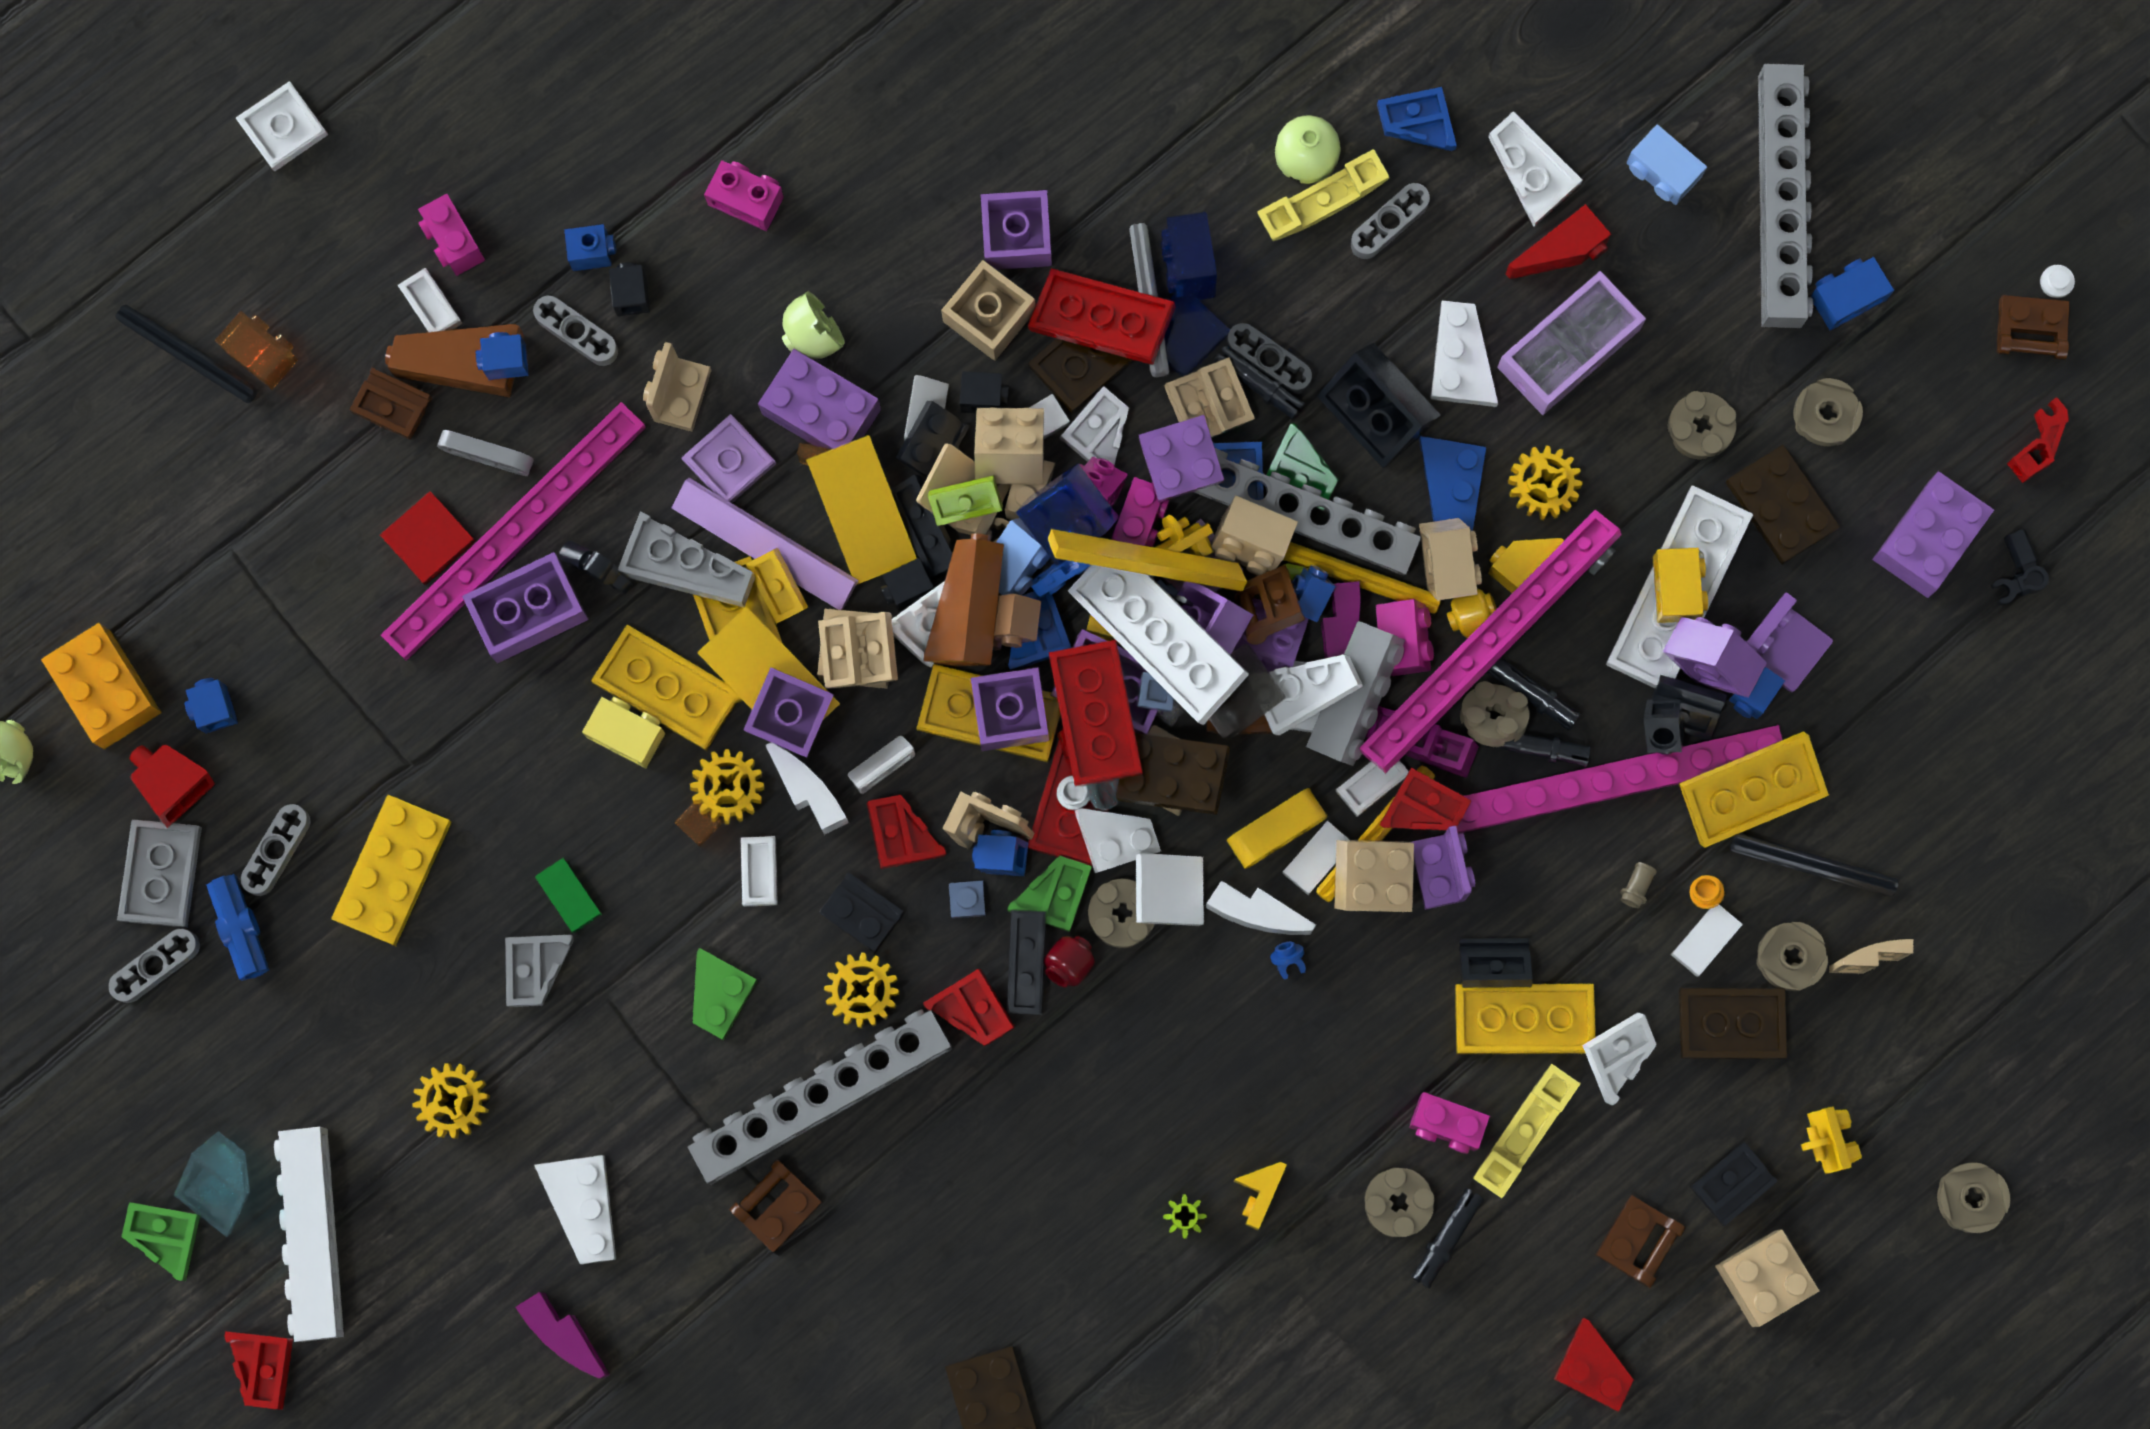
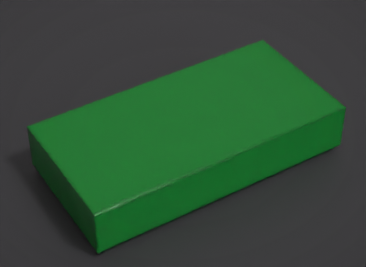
M561 858L535 876L573 934L602 915L564 858Z

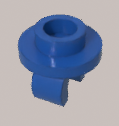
M1291 941L1281 943L1275 947V951L1270 955L1271 962L1277 965L1283 979H1288L1286 969L1290 964H1297L1301 974L1306 970L1305 964L1301 959L1305 952L1303 946Z

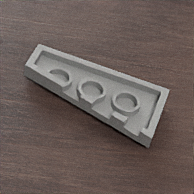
M641 511L618 567L619 574L627 578L740 607H745L756 578L752 571L718 553L715 554L709 551L702 544L693 539L685 538L676 533L671 527L652 520L650 516Z

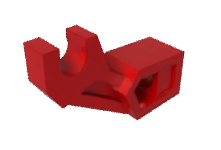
M2057 397L2048 404L2054 412L2053 416L2045 414L2042 408L2034 414L2041 433L2039 439L2036 438L2007 463L2022 483L2049 467L2055 461L2054 457L2065 425L2069 422L2068 410ZM2035 449L2040 451L2039 454L2042 458V462L2039 465L2029 454Z

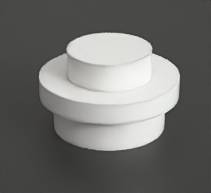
M2053 265L2042 273L2040 284L2042 290L2048 296L2062 298L2072 291L2075 279L2073 273L2067 267Z
M1073 776L1064 778L1057 788L1058 801L1069 810L1083 808L1091 797L1090 786L1075 787Z

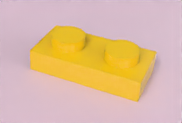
M778 548L746 563L748 570L752 571L756 577L754 582L776 624L808 608Z

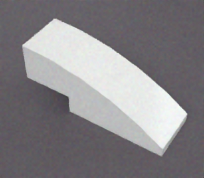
M772 742L766 745L797 810L810 805L824 835L849 823L835 797L804 763Z
M1221 881L1206 904L1207 909L1225 919L1245 927L1269 933L1310 935L1316 926L1259 888H1257L1250 899Z

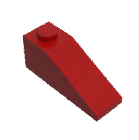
M1585 204L1508 265L1506 276L1509 279L1580 265L1589 258L1594 261L1608 249L1606 245L1611 233Z

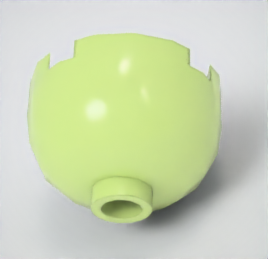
M1306 115L1294 118L1284 126L1277 137L1275 157L1278 167L1288 178L1291 176L1296 180H1300V183L1310 184L1322 181L1332 174L1335 166L1338 164L1341 151L1338 134L1333 126L1321 117Z
M809 291L796 298L787 306L782 322L786 334L782 336V340L791 352L795 349L810 359H822L837 352L843 347L845 341L833 317L831 316L828 319L822 311L825 306Z
M12 720L0 721V781L3 782L5 776L15 778L12 784H18L22 782L32 764L33 746L28 736L24 733L25 729L19 723Z

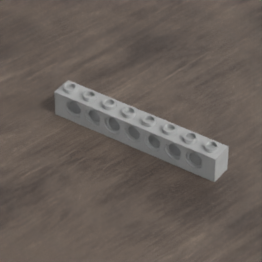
M1764 64L1758 75L1762 327L1802 328L1813 312V299L1808 297L1807 285L1812 283V266L1807 265V254H1810L1812 248V235L1807 234L1806 222H1810L1811 202H1806V190L1810 189L1811 172L1805 169V159H1809L1810 139H1805V128L1809 126L1810 110L1804 107V96H1808L1809 77L1804 76V65ZM1785 97L1790 100L1792 105L1783 106L1777 98ZM1785 128L1789 130L1792 137H1783L1778 132V129ZM1778 160H1788L1793 168L1785 169L1781 167ZM1779 191L1789 192L1793 196V200L1786 201L1782 199ZM1779 223H1789L1793 227L1794 232L1788 233L1783 231ZM1780 254L1790 255L1794 260V264L1784 263L1780 259ZM1786 285L1791 287L1795 295H1784L1781 292L1780 286Z
M1215 448L1221 470L1227 469L1233 472L1235 483L1229 488H1223L1217 484L1194 493L1227 506L1230 505L1235 495L1298 521L1294 531L1297 534L1400 575H1406L1421 538L1414 534L1416 528L1398 521L1396 526L1383 522L1385 516L1366 509L1364 514L1352 510L1353 503L1339 497H1334L1333 502L1320 497L1322 491L1309 485L1303 484L1302 489L1289 484L1291 479L1279 473L1272 472L1269 477L1258 472V465L1243 459L1240 460L1239 464L1227 460V453ZM1260 482L1266 487L1267 493L1265 498L1262 500L1250 498L1247 489L1251 483ZM1285 494L1293 495L1298 502L1297 509L1292 513L1282 511L1279 506L1281 496ZM1323 507L1327 510L1329 519L1326 524L1316 525L1312 522L1310 513L1313 508ZM1353 519L1358 522L1360 532L1357 537L1349 538L1343 534L1342 524L1345 520ZM1383 531L1390 536L1391 545L1387 550H1379L1374 546L1373 537L1377 532Z
M923 1009L912 1013L904 1019L907 1024L894 1030L890 1026L874 1036L877 1041L866 1047L862 1043L853 1046L844 1052L846 1058L836 1064L832 1060L821 1064L814 1069L816 1075L804 1081L802 1077H799L784 1086L786 1092L773 1098L772 1094H769L754 1102L755 1109L745 1115L738 1111L723 1120L725 1126L712 1132L711 1128H708L692 1138L694 1143L689 1145L688 1149L707 1184L712 1185L952 1050L932 1011L924 1013ZM907 1035H915L919 1038V1047L912 1053H906L901 1050V1040ZM880 1051L887 1053L889 1063L884 1069L876 1070L871 1067L870 1060L873 1054ZM849 1068L857 1070L859 1074L857 1083L851 1087L843 1086L840 1081L842 1072ZM818 1085L825 1086L828 1089V1098L821 1104H815L810 1099L811 1090ZM788 1102L795 1103L798 1108L797 1116L791 1121L782 1120L780 1117L781 1107ZM755 1120H765L767 1123L766 1134L761 1138H753L750 1134V1125ZM727 1136L734 1137L737 1142V1148L731 1155H723L719 1149L721 1140Z

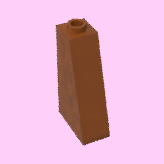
M509 324L396 335L393 346L389 345L387 348L385 363L394 377L510 397L515 377L488 380L483 370H478L476 350H481L480 338H489V335L492 333L520 334L523 339L524 333L519 325Z
M971 534L970 539L956 540L925 649L924 662L947 666L991 665L1004 544L991 542V536Z

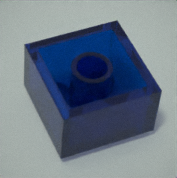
M1202 212L1168 217L1166 230H1161V251L1163 262H1166L1168 293H1175L1176 303L1215 298L1217 272L1207 213Z
M1078 463L1028 497L1016 511L1017 515L1056 565L1065 560L1054 557L1048 542L1051 529L1100 537L1119 518Z

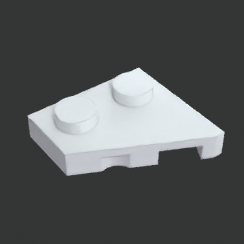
M1103 386L1060 436V439L1087 462L1092 457H1095L1097 459H1106L1115 465L1129 407Z
M1083 808L1075 811L1095 873L1136 860V855L1140 853L1155 854L1161 852L1150 819Z
M1637 1012L1582 1045L1604 1101L1610 1105L1618 1102L1620 1097L1617 1093L1627 1079L1633 1080L1640 1070L1642 1061L1649 1057L1657 1045L1647 1019L1641 1013Z

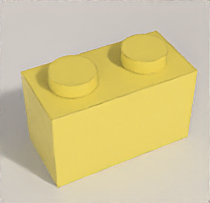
M601 697L582 733L589 740L646 769L665 735L663 729L659 727L661 721L645 712L641 716L630 712L631 706L616 697H613L611 701Z

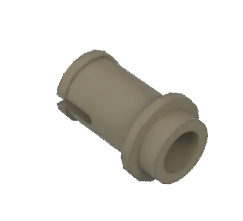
M1636 863L1627 887L1622 888L1620 891L1622 895L1621 901L1633 908H1640L1641 904H1645L1647 901L1645 895L1657 871L1647 864Z

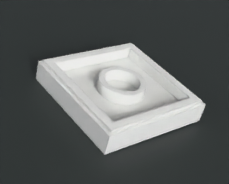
M290 81L236 117L239 124L274 172L328 136L323 126Z
M1137 854V923L1204 925L1203 857Z

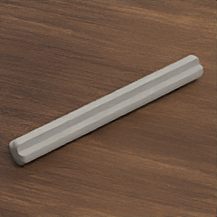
M1145 223L1133 224L1129 230L1138 291L1158 297L1147 225ZM1164 338L1154 364L1150 365V372L1153 377L1166 376L1169 373Z

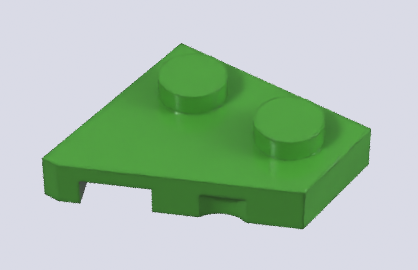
M1059 856L1015 901L1013 900L1009 904L1007 911L1011 912L1012 909L1046 911V925L1070 932L1092 866Z
M699 948L696 959L693 1024L724 1041L758 980Z
M129 1202L122 1238L143 1251L149 1259L166 1269L176 1280L186 1281L200 1215Z

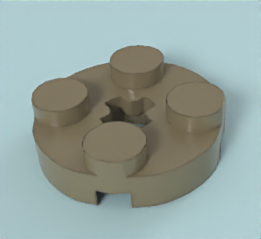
M1831 378L1821 379L1807 386L1798 396L1793 409L1796 423L1795 428L1798 434L1820 446H1834L1845 443L1857 431L1863 417V407L1861 401L1858 402L1857 397L1853 393L1854 390L1845 382ZM1826 405L1832 406V412L1837 414L1836 418L1824 419L1819 409H1824Z
M1693 391L1679 400L1670 413L1667 426L1668 432L1670 431V436L1673 439L1672 443L1679 452L1693 459L1701 460L1719 455L1727 449L1736 432V412L1718 395L1709 392ZM1704 418L1708 421L1707 424L1711 426V430L1705 429L1702 433L1696 431L1697 425L1693 421Z
M1483 681L1478 683L1475 689L1465 696L1460 711L1461 724L1464 722L1465 727L1468 729L1467 734L1476 742L1491 747L1504 746L1505 742L1512 741L1513 739L1516 742L1524 735L1529 721L1528 700L1524 694L1515 692L1509 687ZM1489 711H1496L1502 716H1498L1496 720L1490 718Z
M1115 879L1104 883L1090 900L1088 909L1089 923L1095 934L1109 946L1116 948L1133 947L1143 941L1155 926V924L1137 923L1136 881ZM1120 904L1127 905V910L1133 913L1132 917H1126L1124 923L1118 922V916L1112 914L1113 909H1119Z
M1791 922L1775 926L1763 936L1759 943L1756 960L1758 969L1770 984L1779 989H1785V991L1803 990L1818 982L1826 971L1828 955L1826 956L1825 942L1817 930L1805 923ZM1796 948L1799 950L1797 956L1801 959L1800 964L1794 962L1789 965L1786 962L1787 957L1784 955V951H1791Z
M1966 1163L1952 1168L1941 1178L1937 1191V1202L1942 1216L1952 1228L1959 1229L1965 1233H1983L1994 1229L2003 1219L2005 1213L2008 1212L2010 1192L2004 1178L1999 1173L1996 1174L1993 1169L1988 1168V1166L1982 1163ZM1973 1188L1976 1194L1981 1193L1982 1200L1977 1202V1208H1972V1205L1965 1201V1196L1969 1194L1968 1189Z
M1391 1168L1379 1173L1369 1183L1364 1195L1366 1215L1370 1224L1383 1235L1407 1237L1421 1231L1430 1221L1433 1214L1434 1195L1427 1181L1417 1172L1407 1168ZM1402 1193L1407 1197L1405 1203L1408 1205L1406 1211L1399 1209L1397 1212H1394L1391 1209L1393 1202L1389 1199L1392 1194L1398 1197Z

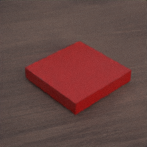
M431 491L380 534L384 541L424 585L429 583L476 542Z

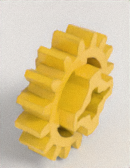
M1546 446L1543 453H1539L1538 449L1533 447L1530 452V458L1522 453L1519 457L1521 465L1513 464L1511 471L1516 475L1509 477L1508 484L1516 487L1511 490L1509 495L1510 497L1519 496L1520 500L1516 507L1519 509L1526 505L1528 507L1527 516L1530 517L1534 511H1538L1540 520L1545 519L1547 512H1551L1554 518H1558L1560 514L1559 508L1568 512L1572 507L1568 500L1577 501L1579 494L1574 490L1581 488L1582 481L1575 480L1574 478L1580 474L1581 470L1580 468L1571 469L1573 457H1569L1566 460L1561 458L1563 455L1562 449H1559L1556 454H1551L1550 446ZM1548 463L1557 466L1559 469H1556V468H1554V467L1548 465ZM1532 467L1533 477L1523 482L1525 471ZM1541 477H1543L1545 482H1552L1549 488L1545 484L1538 483ZM1567 483L1566 493L1559 499L1557 488L1563 487ZM1533 496V497H1535V498L1541 500L1542 502H1538V501L1534 500V499L1531 498V497Z
M725 749L724 757L720 758L715 751L711 752L712 761L707 762L701 759L700 765L703 770H693L692 772L693 777L698 782L690 783V790L699 792L692 797V801L694 804L703 803L699 809L700 813L704 815L710 811L711 821L713 822L719 816L724 817L725 824L730 823L731 816H736L737 820L742 822V812L746 811L753 815L755 812L752 802L759 804L762 802V797L756 793L764 790V783L756 781L762 777L761 770L752 771L755 765L754 760L751 758L743 762V752L741 751L737 753L735 758L731 757L729 749ZM723 766H732V767H734L732 770H721V769H720V767H723ZM748 777L750 790L746 796L745 792L741 789V785ZM709 778L713 788L709 791V795L706 796L704 785L706 779ZM724 782L728 785L733 782L734 790L725 789L722 792L721 783ZM722 804H734V805H735L734 807H727V808H726V807H720Z
M861 953L859 961H855L851 954L847 955V965L844 966L837 961L835 964L839 970L838 973L828 972L827 974L828 978L833 981V984L824 986L825 992L832 993V997L826 1000V1004L828 1006H837L832 1014L835 1017L844 1014L843 1023L847 1026L855 1019L858 1028L863 1027L864 1020H869L870 1024L874 1027L876 1026L875 1017L878 1015L885 1020L888 1018L885 1012L886 1007L896 1008V1004L890 999L891 996L899 995V990L891 988V984L898 981L896 975H886L891 967L888 963L879 967L880 958L876 955L871 962L867 961L865 953ZM867 968L873 971L867 975H856L852 970ZM843 979L847 983V992L840 1000L839 987ZM883 981L885 991L884 997L880 1002L876 997L877 987ZM858 983L862 986L870 984L867 987L869 993L867 997L864 998L861 995L856 998L854 997L857 993L854 987ZM856 1006H868L872 1011L856 1013L850 1010H853Z
M444 1063L443 1072H440L435 1067L431 1068L433 1077L428 1079L422 1076L420 1080L425 1085L424 1088L414 1089V1093L421 1096L420 1101L412 1103L414 1108L422 1110V1113L416 1117L417 1121L427 1120L428 1123L425 1126V1130L428 1132H432L437 1127V1136L441 1138L445 1137L447 1131H449L453 1139H458L459 1130L470 1135L472 1133L470 1124L474 1123L481 1126L482 1121L478 1118L479 1113H488L489 1109L482 1106V1101L490 1099V1095L480 1091L486 1086L485 1081L475 1082L474 1080L478 1073L474 1070L469 1071L465 1075V1066L462 1064H458L455 1071H453L449 1063ZM458 1078L467 1084L456 1088L452 1086L448 1079ZM435 1088L436 1094L433 1102L429 1103L430 1095L433 1089ZM448 1093L458 1096L454 1101L455 1110L445 1106V1103L449 1101ZM471 1099H473L471 1111L469 1114H467L466 1110L468 1103ZM447 1114L455 1123L444 1124L436 1118Z

